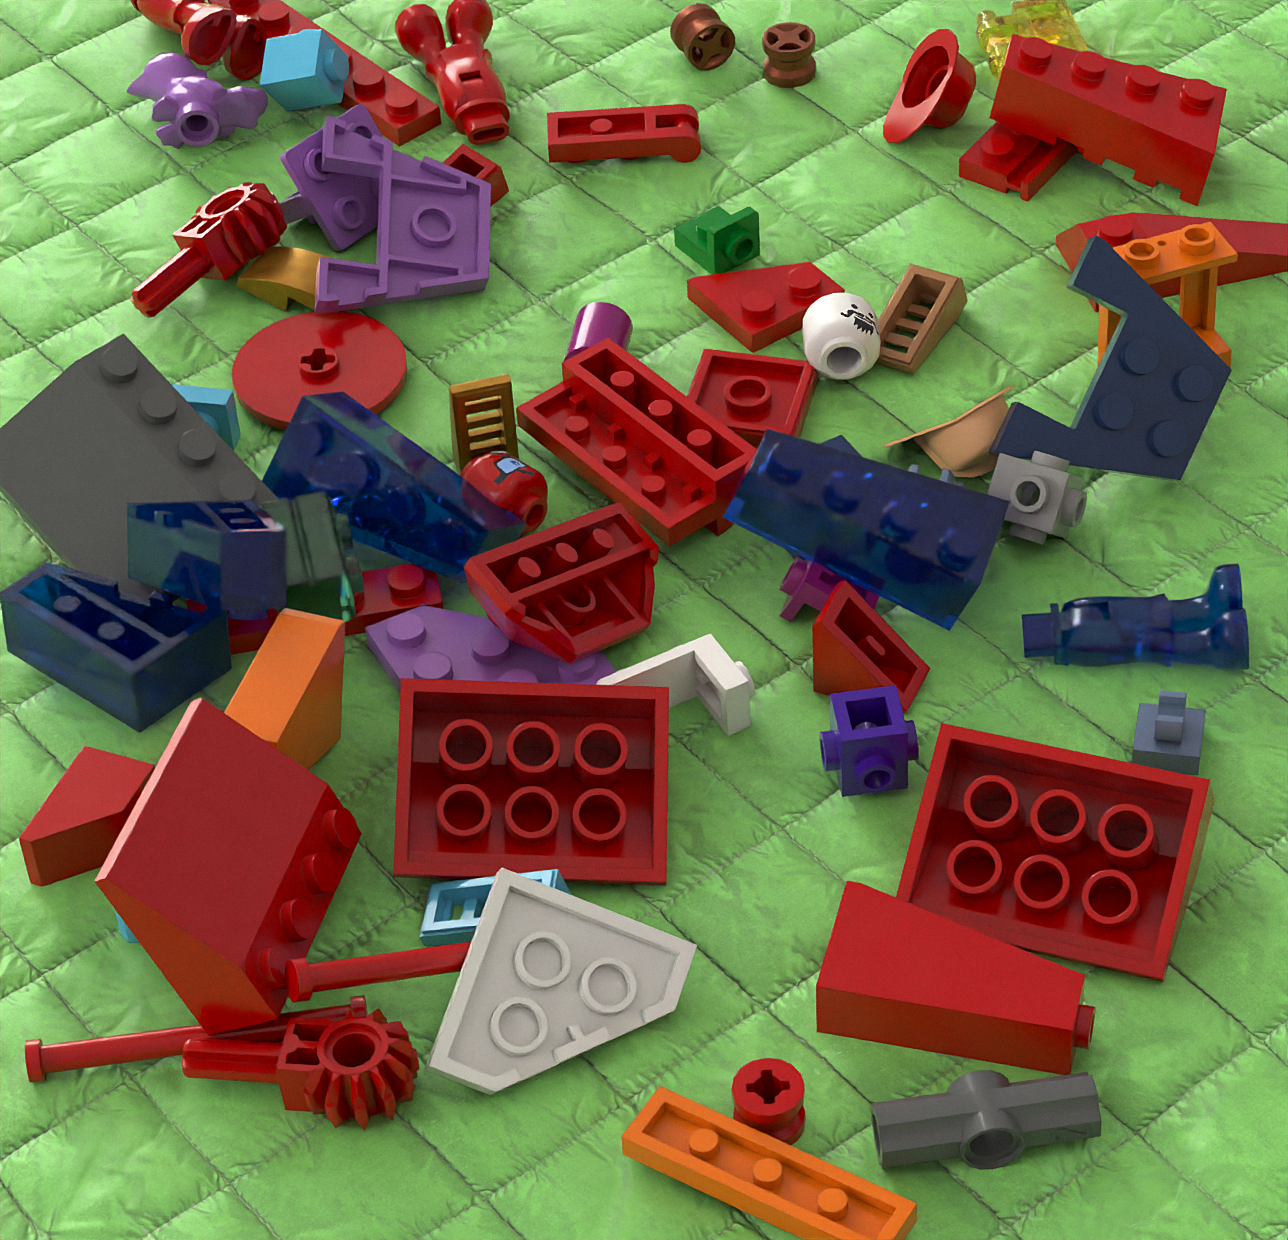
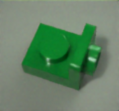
M716 206L674 227L675 246L711 275L726 273L760 255L759 213L751 207H746L730 215L720 206Z

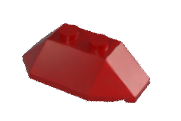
M619 501L473 556L464 565V571L470 593L486 611L490 621L500 628L509 640L572 664L639 635L650 626L655 589L653 567L658 562L659 546Z

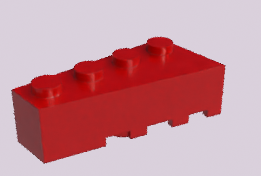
M1012 34L989 118L1054 146L1063 140L1072 143L1083 154L1082 158L1102 166L1106 159H1110L1135 170L1133 179L1154 188L1158 180L1182 190L1179 199L1198 207L1216 151L1227 89L1214 86L1202 79H1187L1157 71L1147 65H1132L1105 58L1096 52H1081L1050 44L1041 38H1026Z

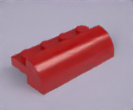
M609 337L562 363L563 382L516 407L517 424L522 430L614 503L620 501L636 521L669 547L703 526L716 536L723 534L747 510L761 481L763 454Z

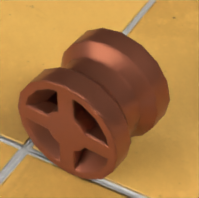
M702 3L687 6L678 13L670 28L671 39L675 46L684 52L687 60L695 68L711 70L725 63L731 56L735 47V35L731 28L721 21L718 13L711 6Z
M784 22L769 27L763 33L762 48L765 54L768 55L764 59L763 75L769 83L778 87L794 88L809 83L815 77L816 61L811 53L815 50L816 40L811 28L796 22Z

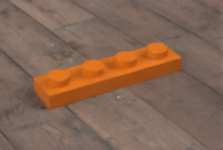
M662 1086L658 1087L621 1136L623 1155L804 1240H905L917 1222V1203Z

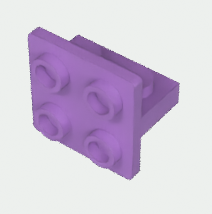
M363 104L356 105L337 117L348 122L347 130L371 139L373 134L383 137ZM322 127L280 156L282 164L298 190L279 202L284 212L283 217L286 224L305 217L310 225L317 222L335 251H340L378 226L379 179L321 170L324 128Z

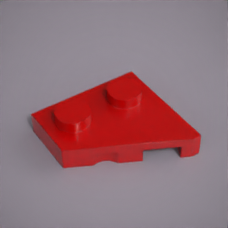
M811 262L697 276L687 280L688 299L752 353L801 330L803 327V317L809 306L819 298L832 293H845V289Z

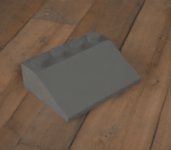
M124 333L76 360L0 428V492L126 631L252 553L271 539L280 500Z

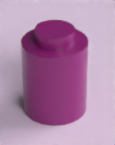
M594 302L584 306L576 316L564 361L608 337L627 351L633 331V324L629 315L623 309L611 303Z

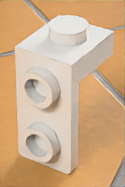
M711 633L684 645L674 647L667 652L626 669H621L598 680L596 685L669 687V708L697 696L727 736L751 727L750 698L755 695L751 675L742 662L732 661Z

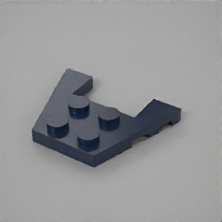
M1095 235L1088 239L1066 288L1119 314L1121 319L1071 426L1068 427L1020 402H1013L988 453L999 457V454L1002 453L1019 459L1031 460L1034 451H1039L1070 461L1069 466L1162 480H1181L1232 369L1104 239Z

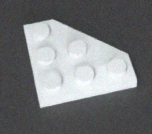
M501 868L496 873L424 1070L491 1096L669 1015L676 1009L697 945Z

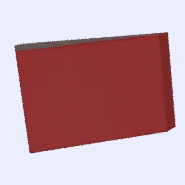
M846 580L836 584L812 625L813 692L830 696L832 693L896 685L903 713L907 712L930 667Z

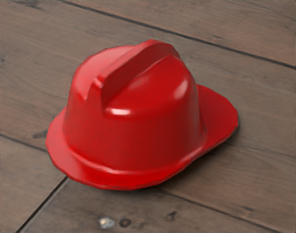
M938 29L929 34L917 46L909 59L901 86L883 125V137L888 143H900L910 138L923 125L941 129L954 125L963 117L975 90L977 76L972 63L958 52L957 36L950 29Z

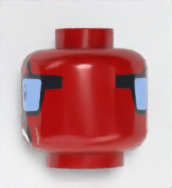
M492 451L474 458L464 467L459 475L457 494L458 507L462 516L502 541L516 540L528 532L534 531L546 517L548 510V485L541 472L505 451Z

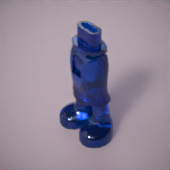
M1239 563L1222 564L1215 567L1206 591L1198 597L1168 600L1165 593L1151 597L1089 596L1064 603L1060 613L1058 603H1050V612L1022 614L1025 658L1054 656V665L1068 666L1072 664L1084 667H1102L1148 662L1172 667L1173 662L1213 666L1224 671L1248 670L1249 668L1248 624L1246 610L1243 608Z

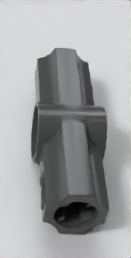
M978 1070L957 1078L948 1087L947 1092L871 1103V1121L875 1149L879 1165H882V1168L961 1157L962 1161L969 1167L980 1170L996 1169L1015 1161L1024 1152L1025 1147L1101 1136L1102 1120L1099 1110L1098 1093L1093 1076L1089 1075L1088 1072L1009 1083L1008 1078L1002 1073L992 1070Z

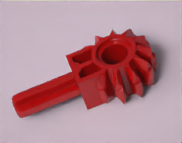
M244 182L238 187H228L226 191L212 196L211 200L206 204L199 206L195 211L196 214L192 216L190 221L172 235L181 251L133 289L131 302L134 307L147 318L155 317L200 278L226 281L243 265L248 264L250 260L264 255L265 249L277 245L280 241V236L283 235L288 226L284 220V212L274 193H270L264 183L252 184L251 182Z
M349 1007L345 1019L337 1022L323 1016L322 1019L289 1017L283 1043L195 1037L185 1041L182 1052V1071L188 1078L277 1083L280 1085L285 1110L312 1112L313 1115L326 1113L328 1120L332 1122L335 1128L341 1126L348 1119L355 1118L365 1130L370 1117L377 1114L393 1120L395 1110L397 1109L396 1102L412 1101L415 1089L414 1079L418 1077L417 1071L419 1070L417 1050L412 1047L408 1031L403 1027L401 1021L388 1023L387 1018L384 1017L379 1008L363 1018L359 1017Z

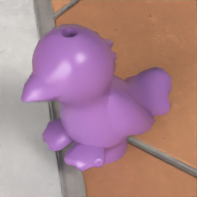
M175 52L160 53L153 57L145 66L142 75L132 81L127 89L128 94L155 101L152 105V120L155 122L169 121V124L160 126L156 130V135L161 140L162 145L172 146L177 149L182 147L184 143L194 147L208 145L216 138L228 137L230 134L235 133L236 127L254 129L257 126L258 118L265 112L268 105V96L265 91L245 86L225 89L220 83L210 79L207 76V72L197 68L189 58Z

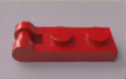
M686 104L547 113L549 163H581L587 160L614 158L633 160L645 156L670 155L678 162H691L701 153V139L698 133L699 116L694 107Z

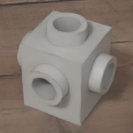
M1034 451L1031 462L1000 453L981 513L1012 522L1008 534L1044 545L1048 533L1067 539L1070 527L1076 528L1079 525L1085 511L1087 493L1082 491L1085 479L1067 473L1070 461L1056 456Z

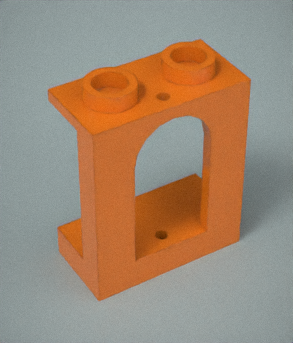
M1211 222L1188 225L1181 230L1147 239H1136L1127 244L1113 247L1148 285L1181 276L1179 316L1231 368L1232 350L1214 329L1218 266L1236 262L1238 254ZM1100 304L1097 366H1099L1121 319L1119 314Z

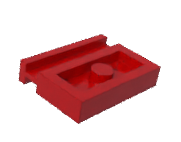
M996 121L959 158V177L1005 194L1011 189L1021 193V199L1028 202L1078 149L1074 144L1065 140L1055 146Z

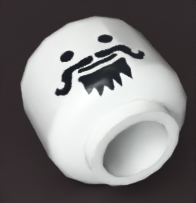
M832 293L819 298L809 306L803 317L804 352L809 364L816 369L818 374L833 380H849L863 375L874 366L880 355L881 340L878 318L873 307L866 300L851 293Z

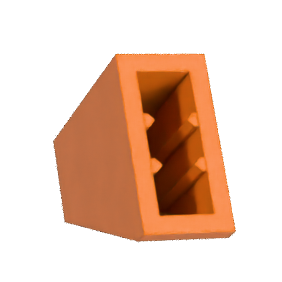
M284 608L277 616L224 712L307 770L341 738L345 621Z

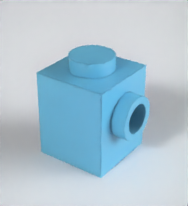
M305 29L297 34L266 39L260 86L286 111L342 102L344 82L349 74L348 55L322 29Z

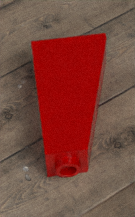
M846 881L816 983L817 1032L1061 1075L1071 1074L1076 1048L1089 1050L1096 1007L1083 1005L1085 975L872 887L852 881Z

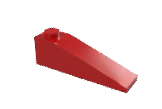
M1131 212L1121 215H1109L1102 219L1079 223L1056 235V246L1073 273L1088 239L1095 235L1104 239L1113 248L1127 244L1132 240L1147 239L1181 230L1188 225L1211 222L1238 254L1236 262L1218 266L1217 286L1288 271V224ZM1181 276L1150 284L1149 286L1161 298L1179 295ZM1088 299L1094 311L1099 312V304Z

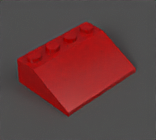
M401 678L393 877L464 880L496 876V873L501 868L515 873L558 869L565 883L666 886L669 687Z
M200 698L190 702L94 882L208 1036L278 1019L288 997L285 983V964L289 959L306 958L362 833L357 827L351 812L343 807L328 783L205 699Z
M941 723L896 898L1028 952L1164 982L1199 868L1214 806L1211 781L1201 777Z

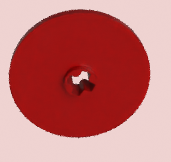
M343 311L325 314L303 313L282 319L265 327L242 346L232 367L234 392L244 410L262 423L294 432L332 431L365 421L385 409L398 396L407 376L405 349L398 336L377 320Z

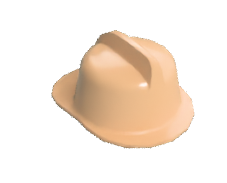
M1013 384L954 420L885 444L883 448L913 438L942 471L943 469L951 470L953 476L968 478L986 474L995 469L998 457L988 452L1009 410L1004 396L1015 389L1016 386Z

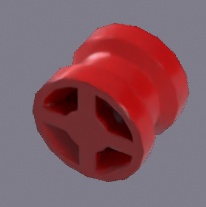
M774 1058L753 1060L741 1067L733 1077L731 1088L734 1103L733 1119L786 1144L793 1145L804 1132L806 1121L803 1106L805 1084L801 1073L792 1064Z

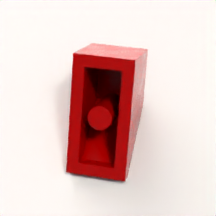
M84 745L19 837L30 883L43 887L102 867L151 777L155 765Z

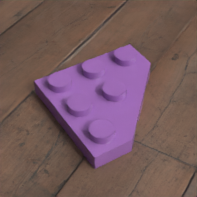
M424 605L365 627L368 646L399 693L401 678L596 685L598 680L617 672L602 651L569 664L509 640L503 631L495 626L487 617Z

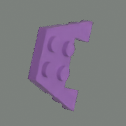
M327 116L323 128L321 170L379 179L376 264L320 257L316 269L314 313L325 314L485 290L489 280L491 184L427 156H424L422 161L394 150L393 142L376 134H373L372 138L368 139L347 130L348 122L336 117Z

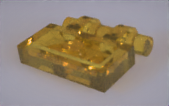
M1066 0L1012 2V15L996 17L993 11L985 10L976 17V24L978 26L975 32L980 47L989 53L987 56L988 67L991 74L999 80L1012 34L1026 38L1037 37L1046 40L1050 44L1081 52L1088 51Z

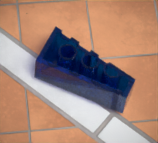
M343 391L302 396L262 479V482L280 500L279 511L460 583L467 582L464 565L469 558L518 540L526 525V522L508 509L495 505L466 479Z
M767 429L737 483L723 518L811 562L814 561L835 574L950 631L981 584L1010 501Z

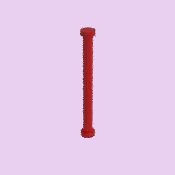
M471 941L308 964L305 958L289 959L285 964L287 993L290 1000L295 1003L309 1001L314 992L460 972Z
M365 995L350 997L351 1004L280 1013L276 1020L208 1036L202 1026L197 1024L43 1045L41 1039L26 1040L25 1062L27 1075L30 1083L46 1081L47 1073L182 1055L185 1041L195 1037L283 1042L289 1017L322 1019L323 1016L337 1022L345 1019L349 1007H351L359 1017L365 1018L368 1016Z

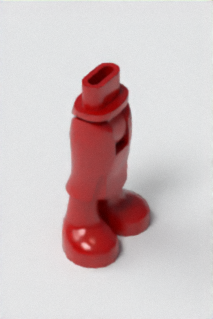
M131 0L133 7L141 12L146 19L162 29L180 34L184 54L193 62L199 65H210L218 61L222 56L225 69L235 77L249 80L262 71L266 39H269L263 25L255 18L248 15H237L226 6L208 4L205 0Z
M454 0L448 6L445 25L447 38L451 46L447 48L442 24L435 9L426 4H414L405 8L395 22V33L398 41L409 55L425 66V75L437 87L442 107L449 119L454 123L455 129L460 134L466 135L468 141L473 145L499 141L507 137L510 130L507 124L510 114L506 105L505 89L492 67L493 59L491 52L488 49H484V43L489 37L493 26L492 10L486 0Z

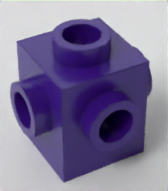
M896 685L830 694V731L820 732V751L824 771L836 770L842 797L908 789V761L918 760L919 758L918 738L914 721H905Z

